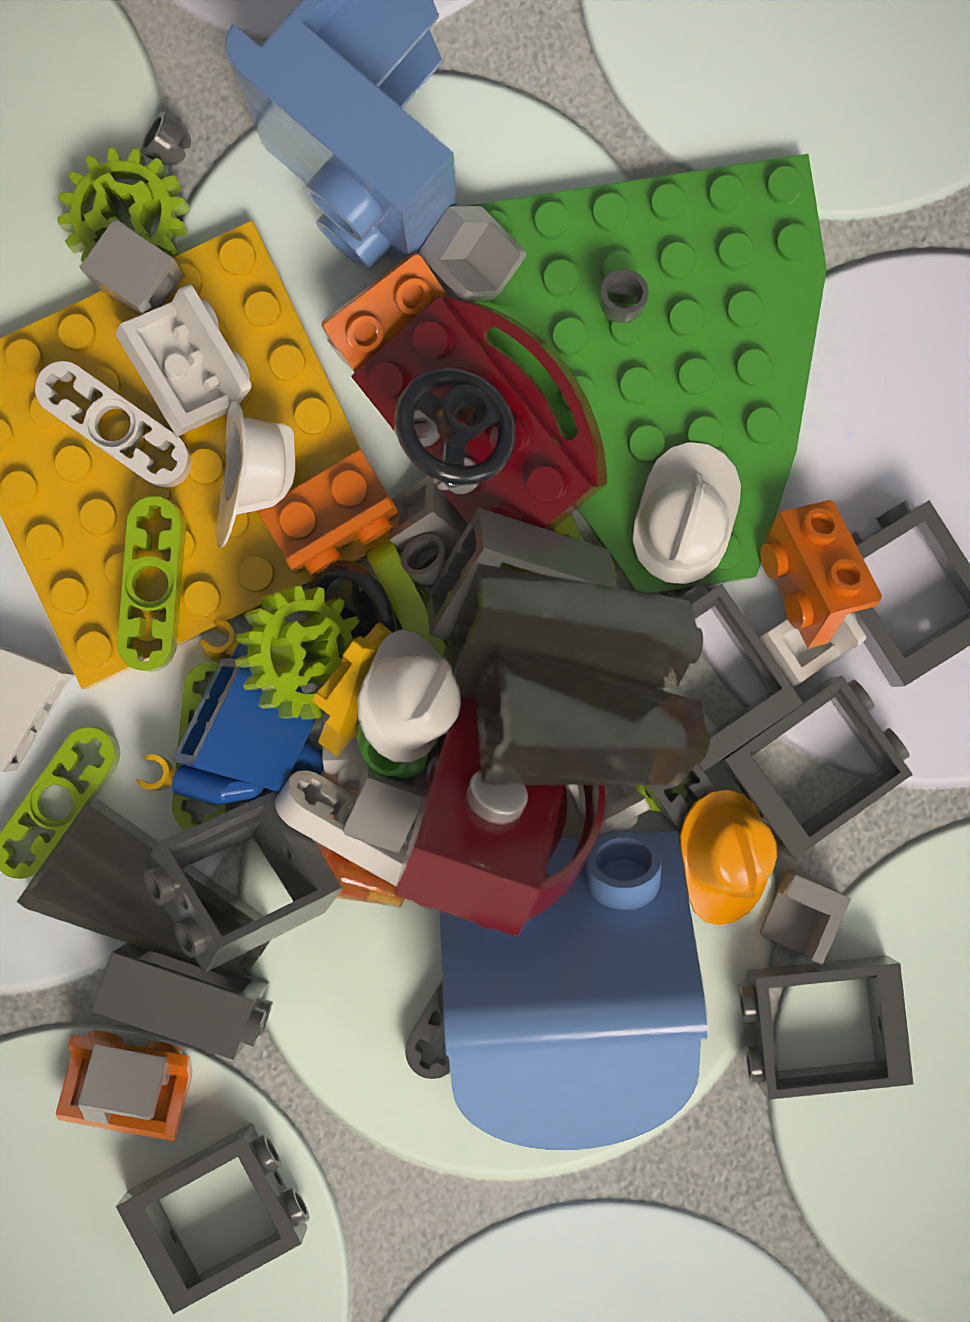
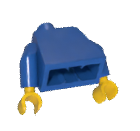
M214 621L213 624L216 625L214 630L226 635L229 639L220 647L211 646L207 641L200 639L204 654L209 659L220 662L172 761L182 766L176 770L168 759L157 754H148L142 759L159 762L163 769V775L158 782L153 784L136 779L139 786L150 791H161L170 786L176 795L216 806L255 800L264 788L280 792L290 774L298 771H311L321 775L324 769L323 750L306 742L315 719L302 720L300 715L298 718L283 719L279 718V705L276 708L262 709L258 706L263 691L261 688L245 690L243 684L252 676L250 667H238L235 663V660L239 657L248 655V646L236 641L234 629L227 621ZM298 686L296 692L304 694L301 687Z

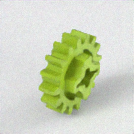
M113 147L108 148L107 163L100 165L93 156L89 155L86 157V163L90 172L85 176L74 171L68 174L76 189L74 193H59L58 199L66 208L70 209V213L57 217V221L64 231L73 232L65 240V243L73 253L84 251L81 257L82 263L110 223L114 220L120 221L116 212L118 208L113 202L115 197L118 198L122 206L128 208L131 215L129 220L135 228L134 232L169 256L174 257L179 254L171 239L173 235L187 236L188 228L176 216L189 212V206L184 198L175 196L182 189L175 175L163 178L166 168L160 159L155 158L145 167V158L139 149L133 148L128 160L122 161L117 150ZM134 179L138 180L139 182L135 183L134 185H129L117 182L116 180ZM96 194L93 209L87 212L91 199ZM161 215L157 230L150 237L153 221Z
M294 586L282 589V594L278 592L263 596L261 601L264 610L261 608L247 611L245 614V618L253 626V630L236 635V641L248 646V655L241 656L235 660L236 666L250 667L252 676L244 682V689L253 690L261 688L263 693L258 706L262 709L276 708L279 705V718H298L299 715L302 720L321 718L323 710L314 704L311 699L342 664L341 660L344 658L343 654L353 640H355L352 638L350 631L359 623L358 618L342 619L340 613L343 609L344 601L341 598L324 602V589L320 587L303 591L301 586ZM292 613L307 615L305 621L288 622L284 619ZM313 683L318 686V688L307 694L296 692L298 686Z

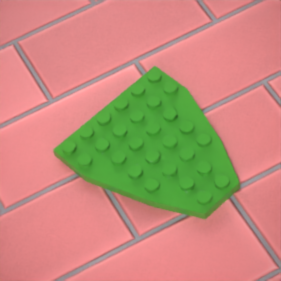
M809 154L468 205L482 206L526 250L525 259L502 292L493 300L474 302L511 316L531 329L565 362L580 384L599 427L605 453L608 484L576 510L603 548L609 550L611 559L637 596L694 588L700 583L703 586L757 577L761 565V547L763 544H766L765 538L775 521L797 451L827 272ZM619 269L637 272L645 279L649 289L644 311L629 323H617L609 320L602 312L599 304V293L604 278L611 272ZM621 304V305L634 306V305H636V304H632V305ZM496 327L491 328L488 335L501 351L521 365L536 381L552 406L559 424L571 439H574L578 432L577 426L564 396L550 374L514 338ZM688 442L708 444L728 457L736 467L741 483L740 504L728 546L718 566L703 579L686 584L665 582L646 570L638 560L633 544L634 523L647 478L656 460L670 448Z

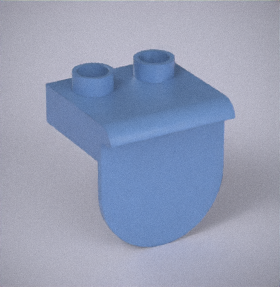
M302 0L261 47L233 24L227 33L226 52L259 138L271 155L306 184L304 187L305 193L323 212L315 222L319 230L347 258L368 272L371 271L385 253L397 263L411 253H418L448 206H457L453 151L403 109L405 104L442 63L441 56L429 30L439 18L433 0Z
M615 831L598 836L579 875L569 889L549 908L526 921L518 937L496 929H486L475 922L440 911L446 1056H449L454 1100L464 1117L474 1126L492 1137L529 1148L545 1150L591 1149L624 1142L650 1132L670 1120L687 1104L698 1084L701 1039L708 1038L704 988L678 831L650 833ZM579 837L560 839L551 859L547 863L545 872L549 876L560 872L571 862Z

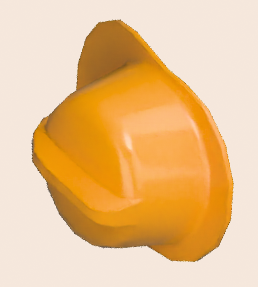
M727 789L709 792L697 800L684 817L679 836L688 896L693 912L704 922L720 926L738 921L747 915L761 899L768 877L775 866L777 846L770 828L762 821L755 804L745 795Z

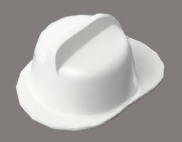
M232 400L229 405L226 421V467L216 525V541L219 548H223L226 545L236 515L273 507L285 497L293 484L295 474L294 433L291 427L285 424L243 417L240 404L235 400Z
M688 442L672 447L656 460L647 478L634 523L633 544L637 558L646 570L665 582L686 584L703 579L718 566L727 549L740 504L741 483L736 467L723 452L702 443Z
M399 630L388 634L379 645L357 698L358 719L367 740L378 753L388 759L406 763L427 755L436 744L438 738L447 732L456 721L461 706L460 690L452 674V666L441 657L429 641L415 632Z

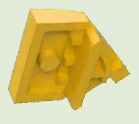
M380 622L376 624L364 639L359 636L353 640L343 654L344 658L341 660L342 664L311 699L314 704L330 716L325 722L318 743L336 757L357 734L360 723L358 719L357 698L363 680L370 669L379 645L388 634L393 633Z

